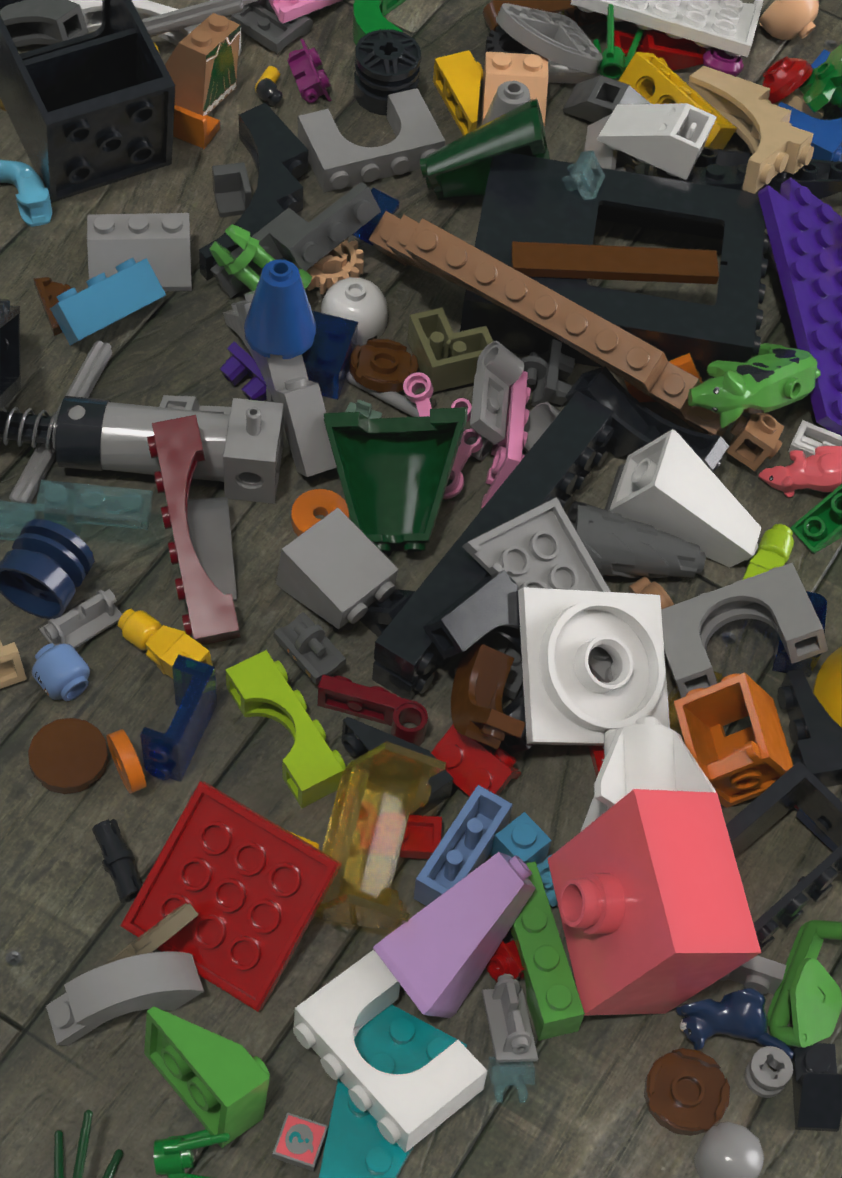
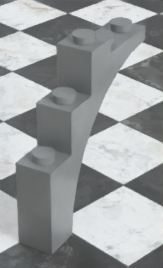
M255 291L244 294L245 300L231 304L232 310L223 312L226 326L238 334L250 351L265 380L273 401L284 403V431L297 472L308 477L337 468L324 423V413H326L319 383L308 380L302 355L291 359H282V355L270 354V358L251 349L245 339L244 323Z

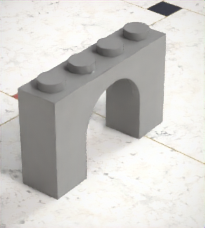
M418 88L388 95L387 120L396 138L392 142L379 147H363L346 140L338 130L329 109L298 116V139L309 150L308 161L323 193L357 185L360 182H372L421 169L420 158H424L445 146V139Z
M793 562L661 609L664 654L681 698L685 697L693 689L707 688L717 684L712 665L706 653L707 644L711 636L720 627L735 620L757 619L771 625L779 634L792 664L828 651L823 627Z

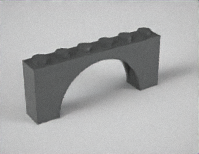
M24 0L7 5L0 10V15L16 47L31 44L52 45L89 33L80 5L69 0Z

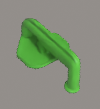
M810 920L804 923L797 933L786 962L787 966L783 981L776 990L767 1013L771 1036L778 1038L788 1046L806 1048L830 1037L834 1032L842 1008V994L838 984L817 960L824 939L842 940V922ZM792 1016L793 1027H788L790 1018Z

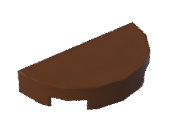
M49 277L34 278L36 291L52 332L56 336L62 333V330L50 308L59 303L56 296L71 289L68 284L64 286L61 283L52 282Z

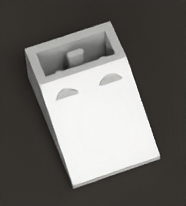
M688 103L620 104L615 107L600 132L597 141L606 144L613 150H620L631 155L642 163L660 168L673 177L687 180L704 148L717 116Z

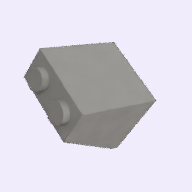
M336 508L282 548L276 584L327 622L340 629L349 621L352 624L359 621L368 611V606L376 600L383 602L394 592L399 569L339 508Z

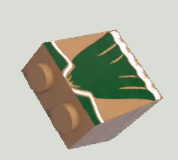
M212 13L178 43L165 64L175 84V105L205 116L236 89L240 24L222 15Z

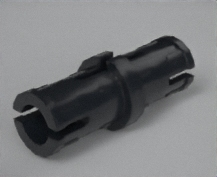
M104 820L92 828L104 858L102 861L103 868L106 872L110 873L120 902H132L142 887L133 864L135 856L132 850L127 849L117 820Z

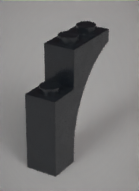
M606 366L582 373L565 396L570 401L575 393L579 391L614 411L611 426L614 427V432L606 447L615 458L635 452L672 429L685 440L712 472L719 467L722 462L721 457L729 447L722 436L686 429L652 412L622 387Z

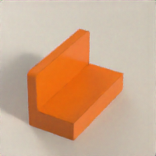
M174 105L173 136L205 149L220 130V120L208 115L202 116Z

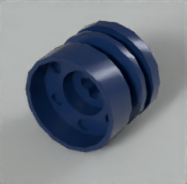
M44 519L30 520L26 522L20 535L15 539L12 546L13 550L8 551L0 562V593L13 605L29 614L47 619L59 618L63 615L75 595V588L82 584L85 576L95 562L93 552L79 536L64 526Z

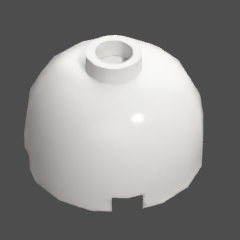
M349 277L339 280L327 290L321 304V325L323 329L325 327L330 332V338L347 346H357L359 344L362 346L366 344L368 339L374 338L376 335L377 339L382 336L387 327V300L379 287L371 281L363 278Z

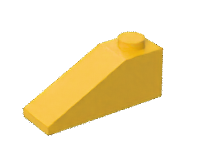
M470 50L435 58L433 83L463 136L477 127L480 82L483 80L482 66L480 62L475 61Z

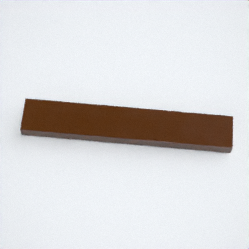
M512 241L511 268L531 277L717 284L719 279L716 250Z

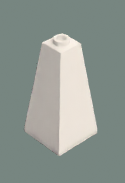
M675 430L668 431L628 455L609 511L620 514L623 518L651 525L656 530L697 544L700 547V552H704L707 558L729 568L744 560L747 561L755 555L758 549L757 542L761 526Z

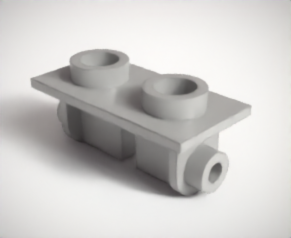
M110 589L105 592L99 590L97 595L66 612L61 617L48 620V624L39 628V630L50 644L53 643L56 646L64 643L76 648L118 623L122 613L114 605L117 600Z
M503 974L498 977V982L494 989H482L496 1062L538 1061L523 988H520L519 981L514 979L513 975Z

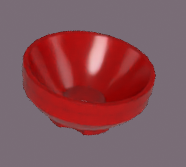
M788 56L773 63L762 75V86L771 88L768 98L771 104L784 99L799 88L810 77L813 67L805 59L789 58Z

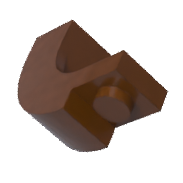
M474 643L462 652L451 694V717L454 727L460 734L497 749L501 741H504L506 735L521 738L526 723L508 716L502 711L503 690L514 657L479 643Z

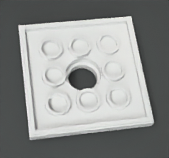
M523 587L518 590L527 744L604 746V733L606 731L636 724L637 719L648 716L657 718L660 725L670 728L660 595ZM594 647H601L606 650L613 660L611 666L613 680L610 683L597 680L589 668L588 657Z

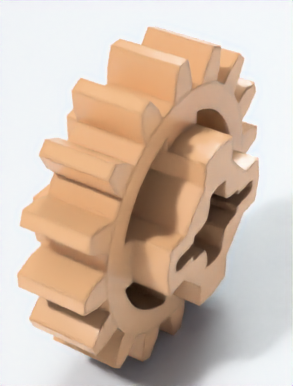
M347 238L310 267L307 272L312 276V280L307 290L311 291L318 287L320 294H324L326 289H329L339 280L349 277L359 278L360 274H363L364 252L358 249V241L348 242Z

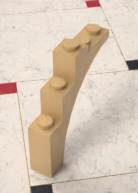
M706 66L701 67L690 75L688 85L737 128L735 132L744 140L752 153L748 160L742 190L754 194L765 184L768 185L779 172L785 171L795 174L804 165L809 164L814 153V147L811 146L814 133L793 127L789 123L792 110L771 104V101L768 100L771 88Z

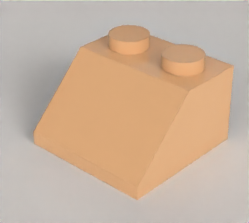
M486 52L482 85V122L498 87L507 81H518L529 89L531 100L538 99L545 127L548 59L536 54Z

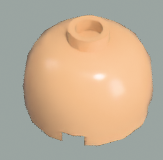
M775 0L760 17L759 23L774 38L784 41L792 40L799 35L803 39L816 27L813 21L819 13V1Z

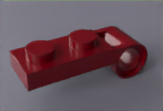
M322 675L318 686L317 706L392 726L391 735L417 746L424 742L428 713L422 704L398 697L397 694L390 693L385 688L379 686L368 687L353 683L350 679L343 676L331 677ZM411 722L417 725V727L406 728L401 724Z

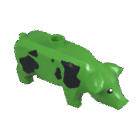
M764 343L760 344L758 356L749 359L745 363L722 360L710 363L707 373L714 376V378H710L689 389L688 404L689 406L703 407L720 414V426L723 429L737 420L743 412L752 414L766 413L803 399L815 388V381L820 377L821 371L817 368V360L805 350Z

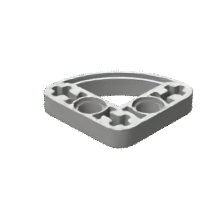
M508 3L502 4L496 21L516 41L533 52L560 65L586 73L594 74L597 72L603 57L574 20L558 13Z

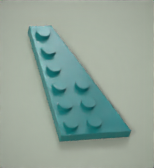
M391 1004L359 1030L354 1042L361 1057L373 1068L389 1074H407L424 1067L458 1039ZM338 1078L319 1178H397L413 1147L405 1153L396 1142L394 1144L389 1143L379 1131L377 1120L368 1110L363 1112L356 1107L349 1096V1089Z

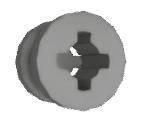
M766 1046L760 1048L754 1053L745 1069V1082L748 1088L760 1097L771 1098L777 1096L783 1091L793 1074V1064L790 1057L777 1047ZM767 1064H769V1066L773 1067L774 1069H777V1071L773 1072L770 1068H768Z

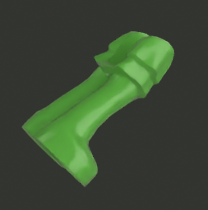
M231 224L225 232L244 251L235 258L227 248L215 241L209 248L219 267L224 266L228 275L232 274L251 291H255L260 276L248 264L252 260L263 269L267 263L276 259L265 251L259 244V240L250 237L249 231ZM298 269L306 289L312 280V276L307 271Z

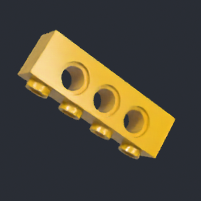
M636 52L618 80L630 85L651 104L688 103L717 116L704 147L724 149L737 130L730 121L653 53ZM653 85H655V92H654V94H653V92H652Z

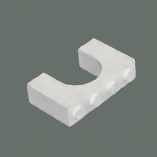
M372 950L295 1007L293 1032L304 1048H312L318 1054L326 1073L332 1079L337 1080L339 1078L349 1089V1096L356 1107L363 1112L368 1110L377 1120L378 1129L383 1137L391 1144L396 1142L406 1153L484 1089L487 1070L459 1040L455 1041L421 1069L407 1074H389L379 1071L361 1057L354 1042L357 1033L366 1023L398 1000L400 983L379 955Z

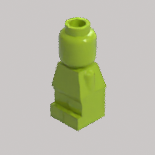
M775 524L771 529L766 530L759 543L757 554L749 561L743 580L767 572L772 568L785 565L794 547L793 532L788 526Z

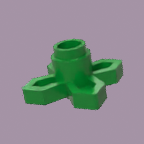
M842 44L829 54L826 62L822 63L818 68H814L810 77L799 87V90L804 95L805 103L813 113L817 112L828 102L831 105L842 108Z

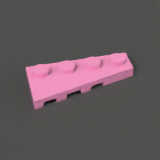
M523 371L519 379L509 386L505 439L492 446L491 455H494V459L486 478V484L491 486L483 497L481 508L487 504L525 457L522 454V450L525 447L528 432L524 431V427L529 417V410L525 409L531 393V388L527 387L528 372Z

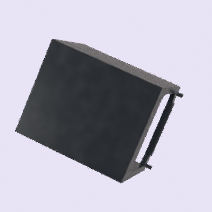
M0 0V10L7 5L24 0ZM102 0V25L96 31L19 54L0 15V99L35 172L42 179L45 188H48L51 203L172 164L175 84L132 0Z

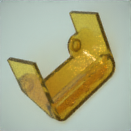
M386 741L351 761L346 766L339 782L322 847V852L341 862L342 866L314 917L326 921L381 930L408 922L410 914L402 911L403 902L399 900V893L391 887L409 814L414 813L419 807L426 805L431 793V785L428 784V780L430 777L444 771L446 762Z

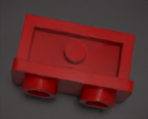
M454 724L431 752L454 778L453 783L468 796H471L477 785L499 796L512 778L518 779L521 775V772L514 767L517 760L501 747L495 751L487 744L460 734L454 727Z

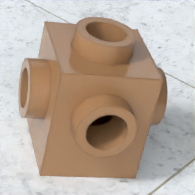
M750 413L747 418L741 415L730 430V433L734 436L726 452L753 471H756L766 458L771 460L780 449L783 442L778 439L784 426L778 423L773 416L766 413Z

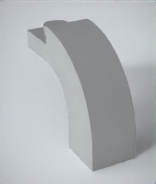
M175 951L152 952L110 962L64 984L66 993L46 1005L56 1044L69 1046L113 1018L134 1011L150 1009L153 1006L161 1010L174 1011L203 993L204 990L191 953Z

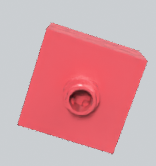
M633 789L547 859L574 979L585 1013L584 1016L666 1014L761 953L716 792Z

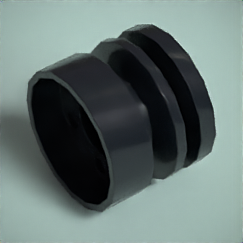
M380 29L367 33L359 40L355 48L354 97L361 107L371 113L387 115L388 95L416 88L419 90L421 49L414 38L397 30Z

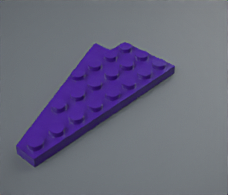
M790 177L781 183L780 194L767 185L758 191V197L797 349L805 350L812 354L817 360V368L821 371L820 377L815 381V388L809 393L816 422L827 430L842 436V217L829 204L823 203L814 196L807 187L801 186Z

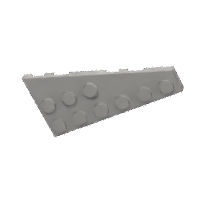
M557 497L468 541L462 546L490 575L505 570L508 576L517 583L519 589L529 587L611 592ZM594 647L588 657L589 668L592 674L601 682L610 683L613 680L611 673L613 660L606 650L601 647Z

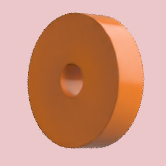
M314 489L303 493L295 500L292 506L291 523L297 536H300L322 520L315 516L323 515L326 517L336 508H339L349 518L346 501L339 494L326 489Z
M120 729L108 734L106 738L111 756L128 792L132 794L146 788V780L141 764L126 732Z

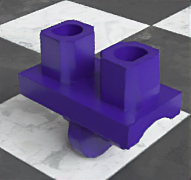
M234 341L227 347L231 357L222 365L220 371L234 386L248 374L252 379L241 389L244 395L249 400H266L267 385L255 360Z

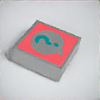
M287 1112L273 1151V1158L314 1172L328 1132V1126Z

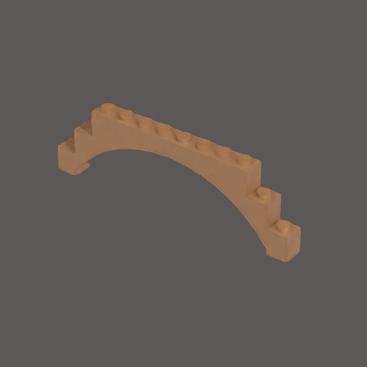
M385 211L370 236L369 241L378 251L405 266L407 264L455 283L526 320L601 366H606L609 371L648 395L695 430L704 434L723 436L729 425L723 429L720 426V414L703 407L689 406V389L696 387L701 382L699 378L668 362L663 351L422 218L420 223L406 215L399 219Z

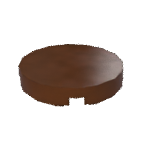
M389 339L368 340L366 345L359 347V344L354 347L350 355L349 369L352 377L365 388L377 392L404 390L403 383L410 374L418 372V360L414 353L411 356L407 352L406 346Z
M76 718L58 719L43 726L33 737L28 750L30 770L34 777L49 791L62 794L77 793L89 788V784L101 778L108 763L107 744L100 730L88 721Z
M686 1048L672 1050L671 1053H667L663 1057L661 1056L654 1062L645 1079L644 1097L648 1110L661 1126L675 1134L693 1136L705 1133L712 1126L720 1122L729 1105L730 1086L727 1077L725 1079L724 1074L720 1070L721 1067L713 1058L699 1050Z

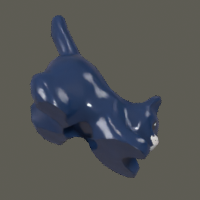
M746 988L724 995L721 1002H716L709 998L676 1008L677 1015L685 1016L680 1022V1029L685 1033L687 1039L693 1043L695 1050L702 1049L705 1041L713 1035L723 1034L739 1039L752 1040L764 1047H777L783 1050L790 1059H793L794 1053L791 1048L778 1038L767 1033L768 1019L764 1010L766 999L756 989Z

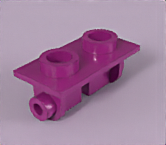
M302 38L300 41L303 49L292 51L288 58V64L296 79L303 100L313 103L319 96L324 94L330 102L331 98L327 88L331 86V83L324 69L319 70L318 66L322 65L320 56L315 47L309 49Z

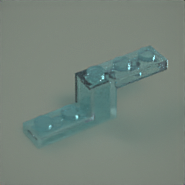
M41 480L36 504L0 501V540L15 541L26 522L33 519H44L60 524L74 532L77 536H80L82 523L148 530L153 505V491Z

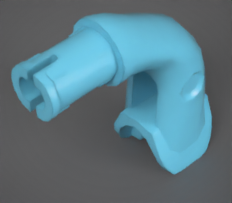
M0 160V183H11L17 188L19 194H16V201L23 221L30 227L48 224L52 217V207L48 188H45L40 176L28 164L19 161Z

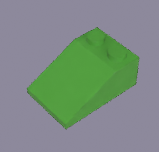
M155 1006L147 1010L144 1054L210 1135L229 1134L230 1139L227 1142L218 1143L221 1148L263 1119L270 1075L266 1065L259 1057H252L242 1045Z

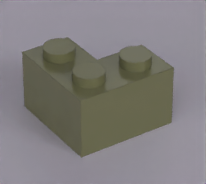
M443 308L415 313L409 316L407 342L412 353L417 357L420 372L429 377L433 385V392L474 383L478 357L482 350L493 342L487 326L453 333Z

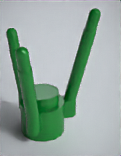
M612 4L608 5L607 48L602 53L599 40L594 39L593 44L603 57L597 73L616 80L621 77L635 55L644 30L638 28L628 54L625 57L622 49L614 46V6Z
M205 1129L186 1135L156 1139L154 1141V1165L157 1176L168 1175V1178H212L185 1173V1168H193V1149L227 1142L230 1139L229 1134L210 1135Z

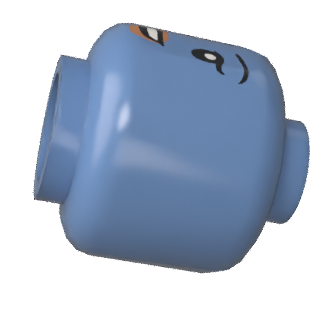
M51 643L37 652L35 655L37 661L33 665L32 676L49 698L70 701L87 688L90 668L72 645L62 643L55 646Z

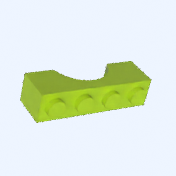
M265 650L227 668L226 688L244 717L258 716L270 718L282 724L290 732L294 744L290 752L282 760V778L300 807L304 808L343 788V774L346 766L340 753L336 749L331 751L325 742L326 734L317 719L312 721L307 714V705L300 691L297 689L293 691L287 682L288 675L279 660L274 662L268 651Z

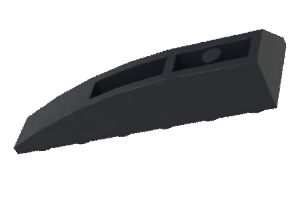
M704 147L687 180L673 177L660 168H657V177L745 191L742 188L748 160L752 153ZM811 159L808 165H804L795 174L785 171L779 172L768 184L780 194L781 183L791 177L801 186L807 187L818 199H822L842 192V162Z

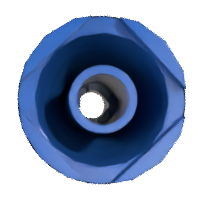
M273 260L263 267L244 323L247 343L252 350L264 357L270 358V354L282 355V359H291L302 355L312 346L316 334V322L299 270L294 263L287 260Z

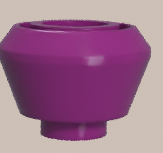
M715 47L703 55V66L735 77L744 68L741 56H730L724 50Z

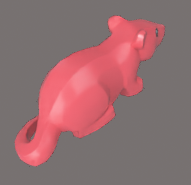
M842 446L816 447L815 455L807 458L803 451H791L789 455L794 463L786 467L776 466L767 468L758 475L761 480L772 488L783 491L788 498L794 496L796 489L809 488L821 492H833L842 484Z

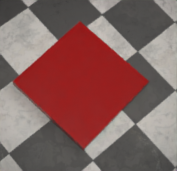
M200 781L120 926L135 936L140 937L174 909L185 903H190L199 915L157 949L161 952L191 953L198 974L258 1012L265 1006L340 870L342 863L215 787Z

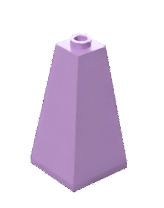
M501 852L496 853L373 947L423 1015L451 1018L457 1013L536 889L528 879L532 874L531 870L517 855L511 857Z

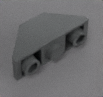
M600 75L577 83L563 108V112L594 123L612 114L617 105L651 103L630 85Z

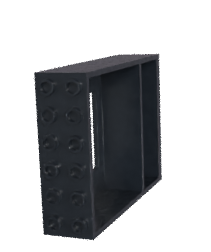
M509 152L492 157L475 248L511 267L512 241L593 245L596 219L723 239L716 304L713 306L590 286L587 283V279L528 277L663 351L668 361L690 353L703 382L714 378V376L707 373L708 365L716 360L745 363L751 359V356H758L761 336H756V330H760L763 318V310L758 309V304L763 302L766 287L765 284H761L760 279H764L766 275L768 259L763 258V254L767 253L770 241L768 234L765 233L767 228L758 193L753 194L747 191ZM466 289L460 332L487 326L493 342L498 341L512 353L529 355L531 352H537L540 355L549 350L552 339L560 341L526 320ZM562 342L561 353L574 358V363L603 367Z

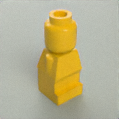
M128 609L121 615L118 627L122 629V636L139 650H147L146 656L157 665L161 672L178 682L179 686L188 693L213 668L210 651L187 635L185 631L165 625L162 626L158 620L143 610L134 611L133 609Z

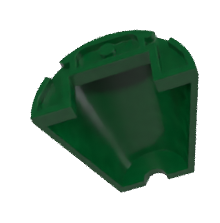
M538 99L529 100L428 154L426 157L420 158L421 172L423 178H426L428 190L434 189L438 200L484 196L492 157L509 152L550 159Z
M466 407L430 409V416L368 419L360 412L324 413V423L351 521L382 553L390 552L391 546H404V551L408 552L426 551V543L430 542L467 422L468 411Z

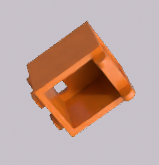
M745 672L725 676L721 682L707 688L693 689L685 697L674 701L685 745L716 790L719 802L724 807L728 808L761 795L793 767L774 699ZM747 716L750 717L751 727L728 736L725 735L723 726Z

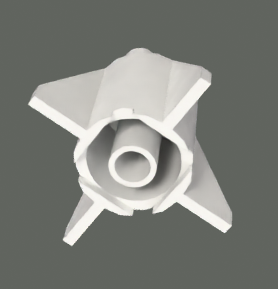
M641 717L636 720V724L619 729H610L604 733L605 759L594 783L595 794L581 831L633 789L716 792V790L692 756L680 734L673 729L660 725L659 720L655 717Z

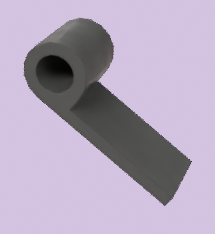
M227 497L188 500V525L196 556L214 585L224 595L232 593L233 601H237Z

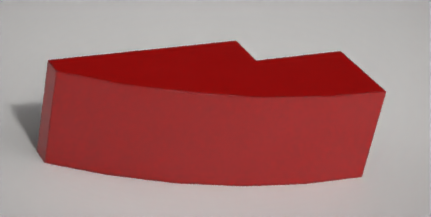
M653 29L644 31L636 52L653 53L656 57L663 58L667 66L673 71L703 64V55L706 50L695 44L694 41L685 38L673 39L668 37L665 32ZM614 30V46L621 48L626 57L636 34Z

